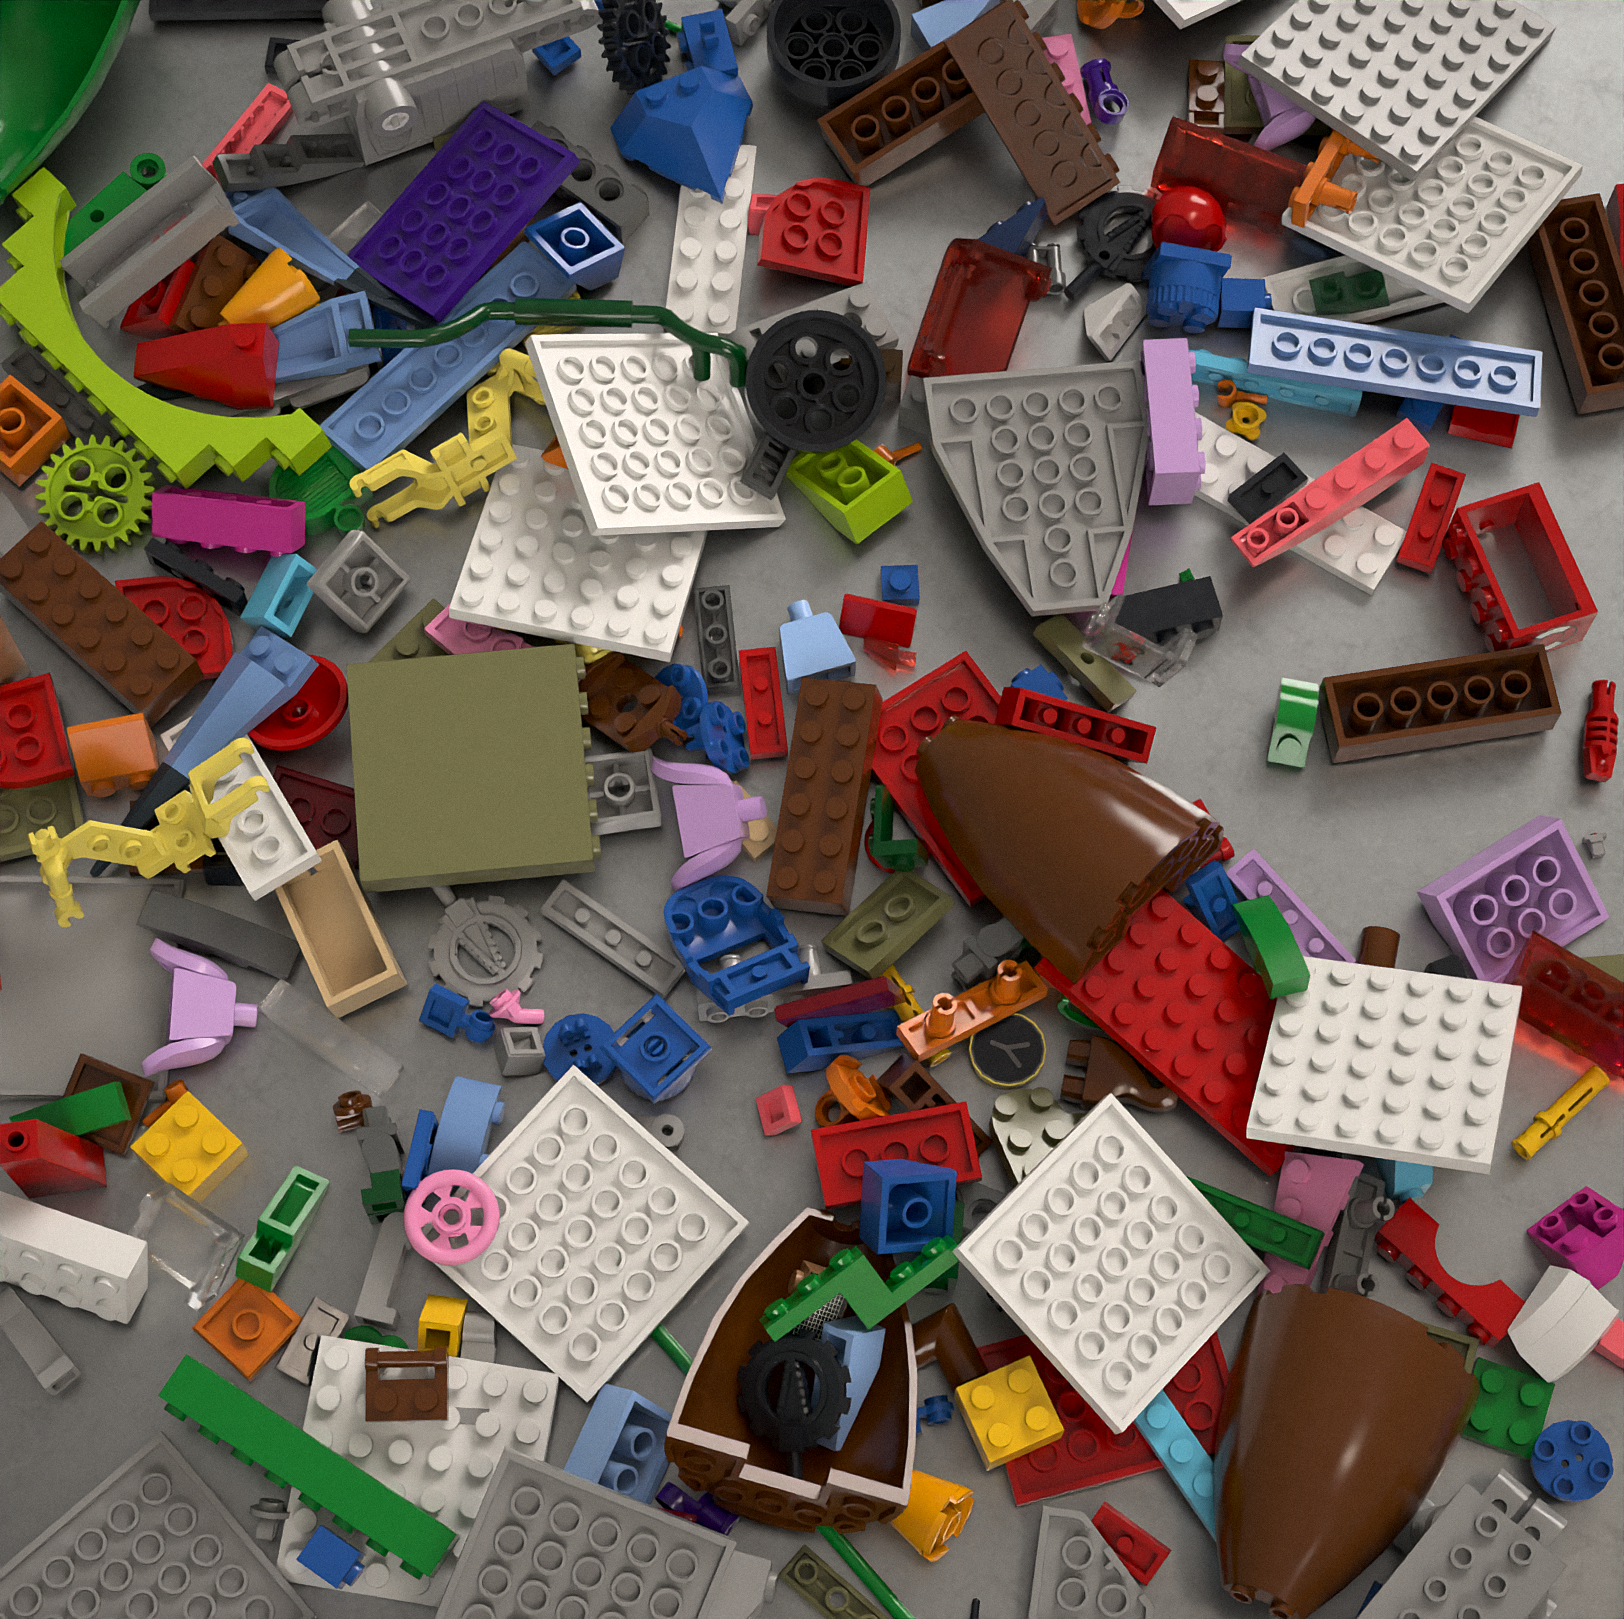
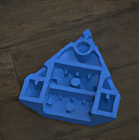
M700 66L636 91L614 121L610 130L622 157L630 161L637 159L649 165L650 170L694 191L698 188L710 194L711 199L723 204L726 194L725 185L728 177L732 175L745 133V121L747 116L751 114L753 103L741 77Z

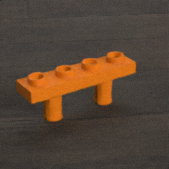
M1332 128L1330 137L1325 136L1321 141L1317 160L1315 162L1310 161L1307 165L1302 186L1300 188L1296 186L1290 196L1288 207L1292 208L1291 224L1305 228L1306 222L1309 221L1316 207L1321 204L1351 214L1357 201L1358 192L1331 183L1345 156L1349 154L1366 158L1377 164L1381 160Z
M1005 960L999 964L997 975L955 997L948 993L937 994L932 1001V1008L898 1025L896 1035L912 1057L921 1062L1045 998L1048 988L1027 960L1020 964L1013 960Z

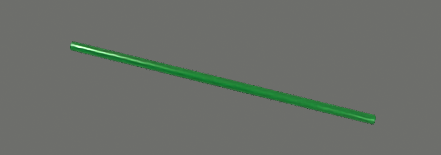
M660 1323L650 1334L651 1337L682 1373L687 1376L693 1363L692 1358ZM816 1526L817 1530L894 1619H916L843 1534L836 1532L833 1527Z

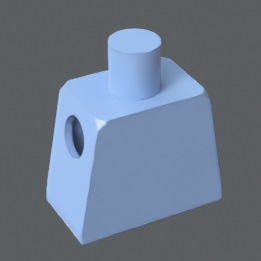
M806 600L790 604L787 610L791 622L779 626V640L787 694L800 691L802 677L838 681L855 676V657L832 615L829 612L812 615L809 603Z

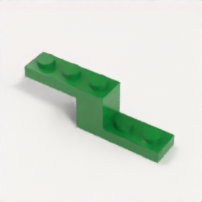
M948 1234L943 1238L936 1237L922 1248V1254L911 1263L906 1261L895 1267L889 1275L890 1279L885 1283L857 1246L851 1250L848 1248L843 1249L830 1259V1266L818 1275L816 1273L810 1274L800 1281L795 1293L785 1300L780 1298L771 1303L765 1309V1315L759 1321L774 1342H776L841 1293L869 1330L956 1264L959 1259L952 1251L958 1244Z

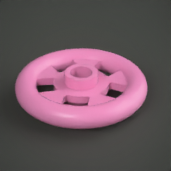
M450 1169L438 1171L420 1181L416 1190L411 1191L404 1207L403 1223L410 1244L421 1256L442 1265H459L477 1258L490 1246L498 1230L500 1214L498 1202L493 1191L482 1179L463 1170ZM454 1185L470 1190L465 1202L459 1198L450 1197ZM433 1192L441 1200L434 1206L432 1212H429L422 1207V1204L427 1196ZM471 1209H483L482 1226L470 1225L472 1220ZM455 1211L459 1214V1220L456 1224L449 1225L445 1223L444 1217L448 1212ZM430 1222H432L433 1227L440 1234L432 1242L425 1237L421 1230ZM465 1233L469 1244L461 1248L452 1249L449 1238L458 1237Z

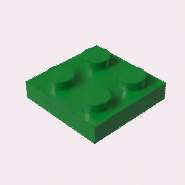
M1478 1357L1474 1362L1471 1374H1475L1477 1377L1480 1391L1479 1398L1461 1438L1530 1462L1532 1446L1538 1435L1542 1432L1555 1384Z

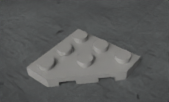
M1042 1505L1028 1619H1153L1155 1606L1095 1528L1085 1512Z

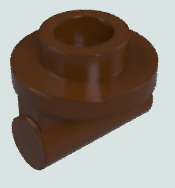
M358 1090L340 1095L338 1097L339 1101L333 1105L339 1132L342 1133L363 1127L362 1109L373 1107L371 1097L367 1094H361V1091Z

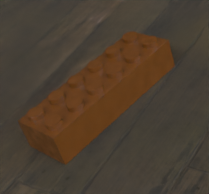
M941 41L817 119L824 139L854 184L869 186L984 113V110Z
M1600 193L1561 199L1527 241V245L1578 414L1624 407V270Z
M42 521L0 558V592L134 714L143 712L150 728L204 678L193 656Z
M1544 644L1324 677L1319 688L1318 697L1333 763L1552 730L1562 713Z
M802 677L766 894L774 908L843 916L849 915L883 701L875 684Z

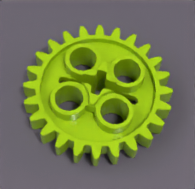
M94 434L91 435L89 445H85L77 437L75 440L76 448L73 450L66 444H63L62 449L65 455L61 458L51 454L50 456L55 463L54 467L42 466L41 468L48 475V479H41L36 482L45 489L44 493L35 495L39 502L46 504L37 510L42 517H50L45 524L51 530L57 528L55 533L62 540L67 537L66 543L72 549L80 542V550L84 554H87L91 546L94 545L95 551L99 555H103L106 544L114 552H117V541L121 539L130 546L131 539L128 534L134 532L142 536L143 532L138 524L140 522H152L145 514V511L152 510V502L148 500V497H151L152 493L157 490L154 487L147 486V484L155 480V476L151 472L143 473L149 466L148 462L145 459L136 461L140 453L135 448L126 453L127 444L123 440H120L113 447V439L108 435L105 436L102 444L99 443L98 438ZM83 466H89L91 468L89 477L83 481H76L75 474L77 470ZM118 473H125V483L119 488H112V478ZM68 486L76 487L89 493H97L100 488L107 496L127 497L128 502L121 503L103 496H96L93 501L86 493L66 492L65 488ZM81 501V512L74 517H69L67 515L69 505L73 502ZM111 508H117V519L110 524L103 523L104 513Z

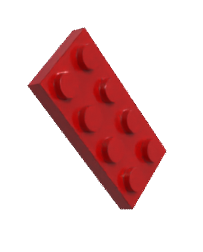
M966 1101L811 1130L825 1210L861 1203L864 1162L904 1159L954 1169L957 1171L956 1186L982 1181V1173Z

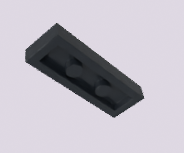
M151 538L144 548L151 565L172 577L181 578L196 584L198 588L212 598H215L220 606L239 617L241 616L248 601L244 593L245 589L239 582L230 577H226L225 580L214 574L212 567L204 561L196 559L194 562L185 557L184 552L175 544L169 541L163 544L155 538Z

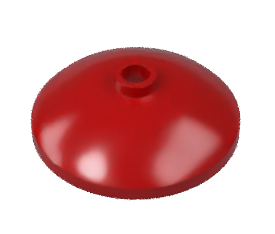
M307 654L319 665L295 696L247 733L249 738L262 747L287 751L304 748L327 736L340 723L349 703L348 684L342 671L326 658Z

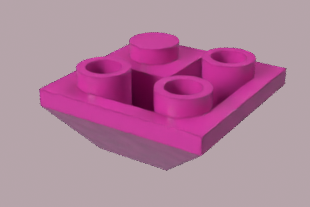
M1587 1186L1573 1194L1571 1198L1526 1230L1529 1238L1552 1266L1576 1272L1591 1281V1284L1597 1290L1619 1275L1624 1261V1210Z

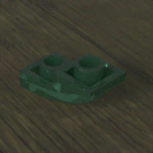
M1376 269L1348 277L1345 276L1344 271L1309 280L1317 315L1347 314L1390 306L1382 272Z

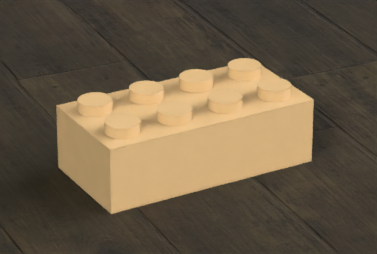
M335 840L316 850L322 860L313 866L318 871L317 873L312 875L308 869L276 888L275 891L327 1008L337 1018H340L408 984L367 894L364 893L360 878L348 852L338 840Z

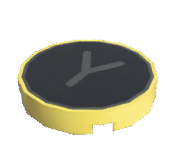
M1014 1013L971 1035L968 1053L971 1064L975 1069L974 1071L981 1080L992 1087L1009 1090L1023 1086L1026 1083L1028 1084L1037 1077L1043 1068L1047 1048L1044 1035L1035 1022L1022 1014Z

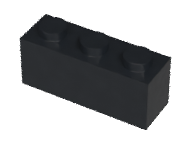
M1211 576L1109 599L1105 610H1101L1100 617L1111 653L1115 655V653H1123L1119 645H1114V643L1119 644L1118 642L1124 643L1127 647L1132 648V646L1144 650L1145 647L1159 645L1160 647L1172 646L1178 643L1180 639L1192 636L1196 639L1209 637L1219 630L1223 614ZM1128 649V650H1127V651H1131L1133 654H1137V653H1134V652L1132 651V649Z

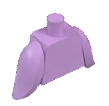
M1226 43L1224 44L1223 58L1235 69L1248 74V81L1264 126L1263 131L1253 146L1260 157L1307 131L1316 120L1315 116L1237 65L1240 55L1250 45Z
M653 756L651 772L667 782L679 784L672 786L684 858L691 859L684 863L671 879L670 884L674 891L677 892L725 868L733 862L742 850L743 841L750 838L748 821L766 818V805L762 796L744 799L741 785L733 784L728 774L717 767L694 763L668 762Z
M155 938L150 948V953L157 963L171 973L172 976L170 979L166 1046L149 1055L141 1063L145 1078L161 1071L189 1067L213 1059L222 1052L225 1045L230 1043L234 1026L255 1027L257 1020V1004L235 1003L236 983L229 981L227 974L217 964L197 954L170 946Z

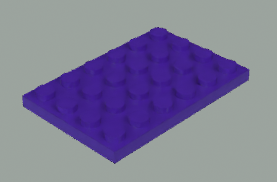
M482 101L347 256L400 299L440 324L577 167L580 160L575 153L487 102Z

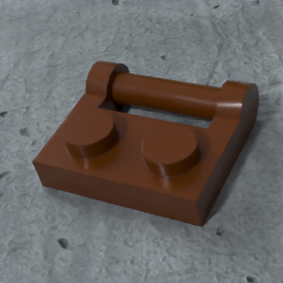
M435 1346V1350L380 1352L379 1348H366L365 1422L449 1421L448 1346ZM435 1367V1379L380 1380V1368Z

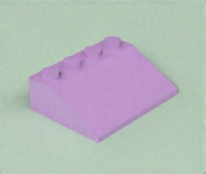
M1543 815L1534 818L1417 891L1433 925L1452 952L1458 956L1460 963L1473 980L1505 984L1519 975L1517 963L1541 961L1610 918L1562 820Z

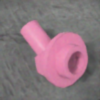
M506 988L498 993L489 1003L493 1007L489 1012L492 1018L509 1019L518 1024H543V1009L520 1007L521 992L518 989L510 992Z

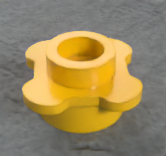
M1239 401L1234 403L1231 409L1233 412L1232 417L1225 424L1226 430L1233 434L1245 435L1248 440H1256L1260 436V424L1266 420V412L1250 402ZM1243 419H1248L1249 423H1244Z

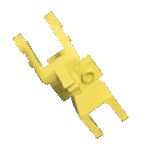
M511 348L503 350L499 355L500 361L487 372L491 378L467 391L469 443L461 432L430 450V453L435 463L428 462L406 450H400L366 471L355 475L350 480L349 486L356 497H361L362 487L366 486L371 491H376L398 477L414 478V482L409 487L372 506L367 511V519L373 528L379 527L378 519L381 517L387 522H392L418 507L434 510L442 509L452 497L461 507L466 504L465 496L481 487L484 492L490 490L491 487L486 476L517 459L512 447L510 397L512 393L516 391L533 399L539 405H546L539 383L532 378V376L537 377L529 355Z
M238 738L190 770L188 777L191 793L183 790L156 808L154 811L159 825L150 831L90 820L62 839L58 838L54 826L47 827L48 830L40 829L35 835L33 832L29 833L27 837L33 854L36 855L37 861L41 862V867L39 868L43 883L50 887L51 891L48 892L56 904L54 914L58 924L61 927L71 926L69 917L73 916L78 919L84 917L80 903L74 899L72 883L69 884L67 878L69 875L67 868L73 859L84 857L137 866L139 873L149 880L174 862L177 869L186 874L191 870L189 864L202 855L206 854L209 857L215 855L216 851L211 838L227 836L232 818L259 800L256 792L259 790L265 793L270 791L265 777L254 776L215 803L210 804L213 800L216 781L243 762L241 753H254L250 740Z

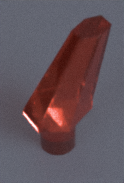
M863 635V649L892 670H896V665L915 667L917 652L898 650L899 644Z

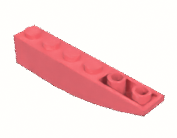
M1406 418L1233 535L1230 540L1254 568L1337 522L1424 464L1430 444L1409 419Z

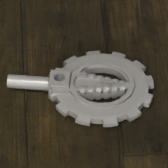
M449 885L431 887L445 906V913L437 921L441 927L437 935L431 933L428 950L434 951L435 961L429 962L433 977L440 976L446 984L443 986L444 988L470 1000L468 1005L483 1008V1002H491L498 993L506 988L510 992L518 989L525 993L534 983V980L530 978L534 968L541 969L543 962V952H537V942L542 941V936L538 926L531 927L526 920L529 913L518 904L514 908L504 904L505 898L489 895L488 901L476 902L475 897L465 900L463 897L458 899ZM488 925L502 929L512 940L514 956L507 968ZM459 944L478 963L484 966L493 977L480 978L468 973L461 966L458 959Z

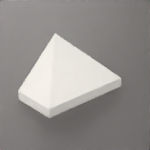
M1126 283L1083 309L1087 337L1106 361L1113 359L1146 315V303L1132 284Z

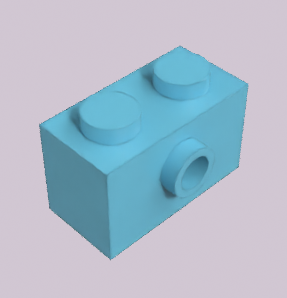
M284 554L280 557L271 556L240 619L255 630H258L262 625L279 637H292L314 593L307 586V582L318 569L297 554Z

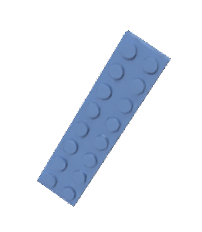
M523 241L478 281L440 324L436 321L434 322L438 325L445 324L462 316L475 306L486 302H515L516 298L567 299L576 291V283L569 280L554 264L526 241ZM489 320L471 332L443 344L423 348H404L329 416L320 427L324 430L331 445L364 472L403 450L500 361L499 355L503 350L513 349L537 326L515 325V320Z
M1254 308L1247 373L1537 417L1540 409L1543 351Z

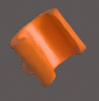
M1222 380L1218 383V390L1220 392L1231 393L1227 396L1217 395V402L1221 407L1230 408L1239 401L1259 404L1267 403V395L1237 391L1236 385L1231 380Z
M916 442L891 452L882 444L873 451L895 465L903 457L921 451L922 446L920 442Z
M182 1079L170 1083L163 1089L168 1100L164 1101L142 1120L147 1127L157 1121L188 1091Z

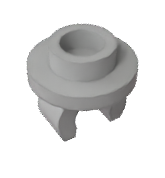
M260 1498L259 1504L250 1506V1514L260 1517L256 1538L272 1541L273 1537H277L280 1520L289 1519L290 1512H287V1508L284 1507V1501L274 1498Z

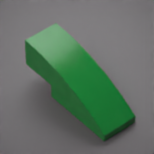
M1268 895L1232 904L1233 913L1256 973L1260 972L1270 999L1306 991L1310 981V972L1285 918L1271 897Z
M121 1082L102 1085L9 1117L10 1122L38 1119L78 1137L132 1120Z
M294 1166L259 1217L256 1231L237 1257L236 1277L271 1293L316 1215L330 1186L329 1180L299 1166Z

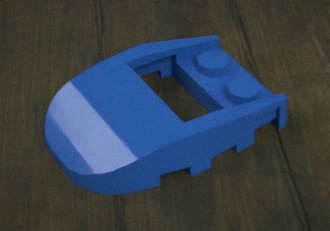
M728 875L710 877L678 890L667 900L663 911L669 940L693 985L729 1016L735 1014V1008L799 981L803 985L808 983L810 966L807 961L804 963L800 962L798 958L799 944L793 933L789 934L784 924L785 917L778 908L771 909L763 901V894L746 880ZM762 938L772 948L713 974H710L706 969L703 970L699 965Z

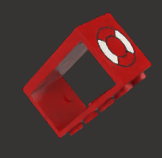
M1540 482L1456 508L1442 545L1446 557L1449 560L1453 559L1456 566V577L1460 589L1463 592L1467 591L1472 602L1471 613L1473 619L1483 627L1486 634L1485 644L1487 650L1494 652L1544 644L1546 652L1582 641L1598 610ZM1512 524L1515 525L1556 616L1554 619L1523 629H1518L1477 535Z

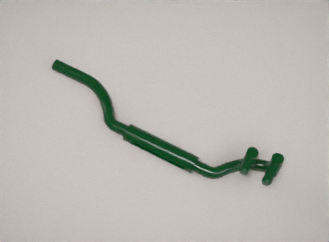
M516 298L515 302H486L479 304L462 316L432 328L416 330L350 328L348 334L349 347L423 348L457 339L489 320H515V325L632 328L633 323L659 324L671 335L690 346L693 354V378L695 380L706 381L710 379V353L728 359L729 384L735 388L744 387L745 370L748 362L747 349L743 345L724 337L700 331L684 322L670 309L661 306L633 305V300Z

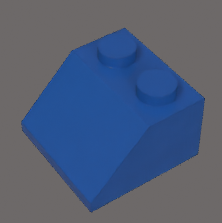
M581 202L524 228V234L569 280L590 291L619 277L625 247Z
M904 1159L864 1162L859 1238L877 1255L922 1251V1248L936 1237L943 1238L948 1234L952 1238L957 1171Z

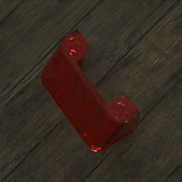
M953 239L944 254L909 358L908 375L923 379L1007 371L1029 303L1038 301L1040 297L1044 298L1049 292L1052 268L977 239Z

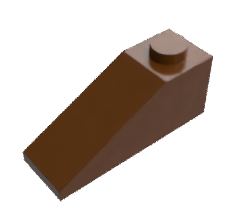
M904 1053L876 1080L905 1112L957 1103L917 1060ZM970 1117L979 1157L993 1141Z

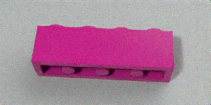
M166 485L152 493V536L166 538V541L173 544H185L188 541L200 542L201 547L210 549L220 548L222 545L234 546L235 551L241 553L256 552L257 549L269 551V555L280 557L284 554H292L305 545V502L196 488L185 489L184 487Z

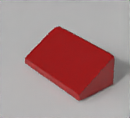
M844 594L839 629L845 635L909 648L916 627L917 610L852 594Z

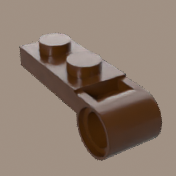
M1189 60L1186 152L1221 154L1224 137L1225 61Z

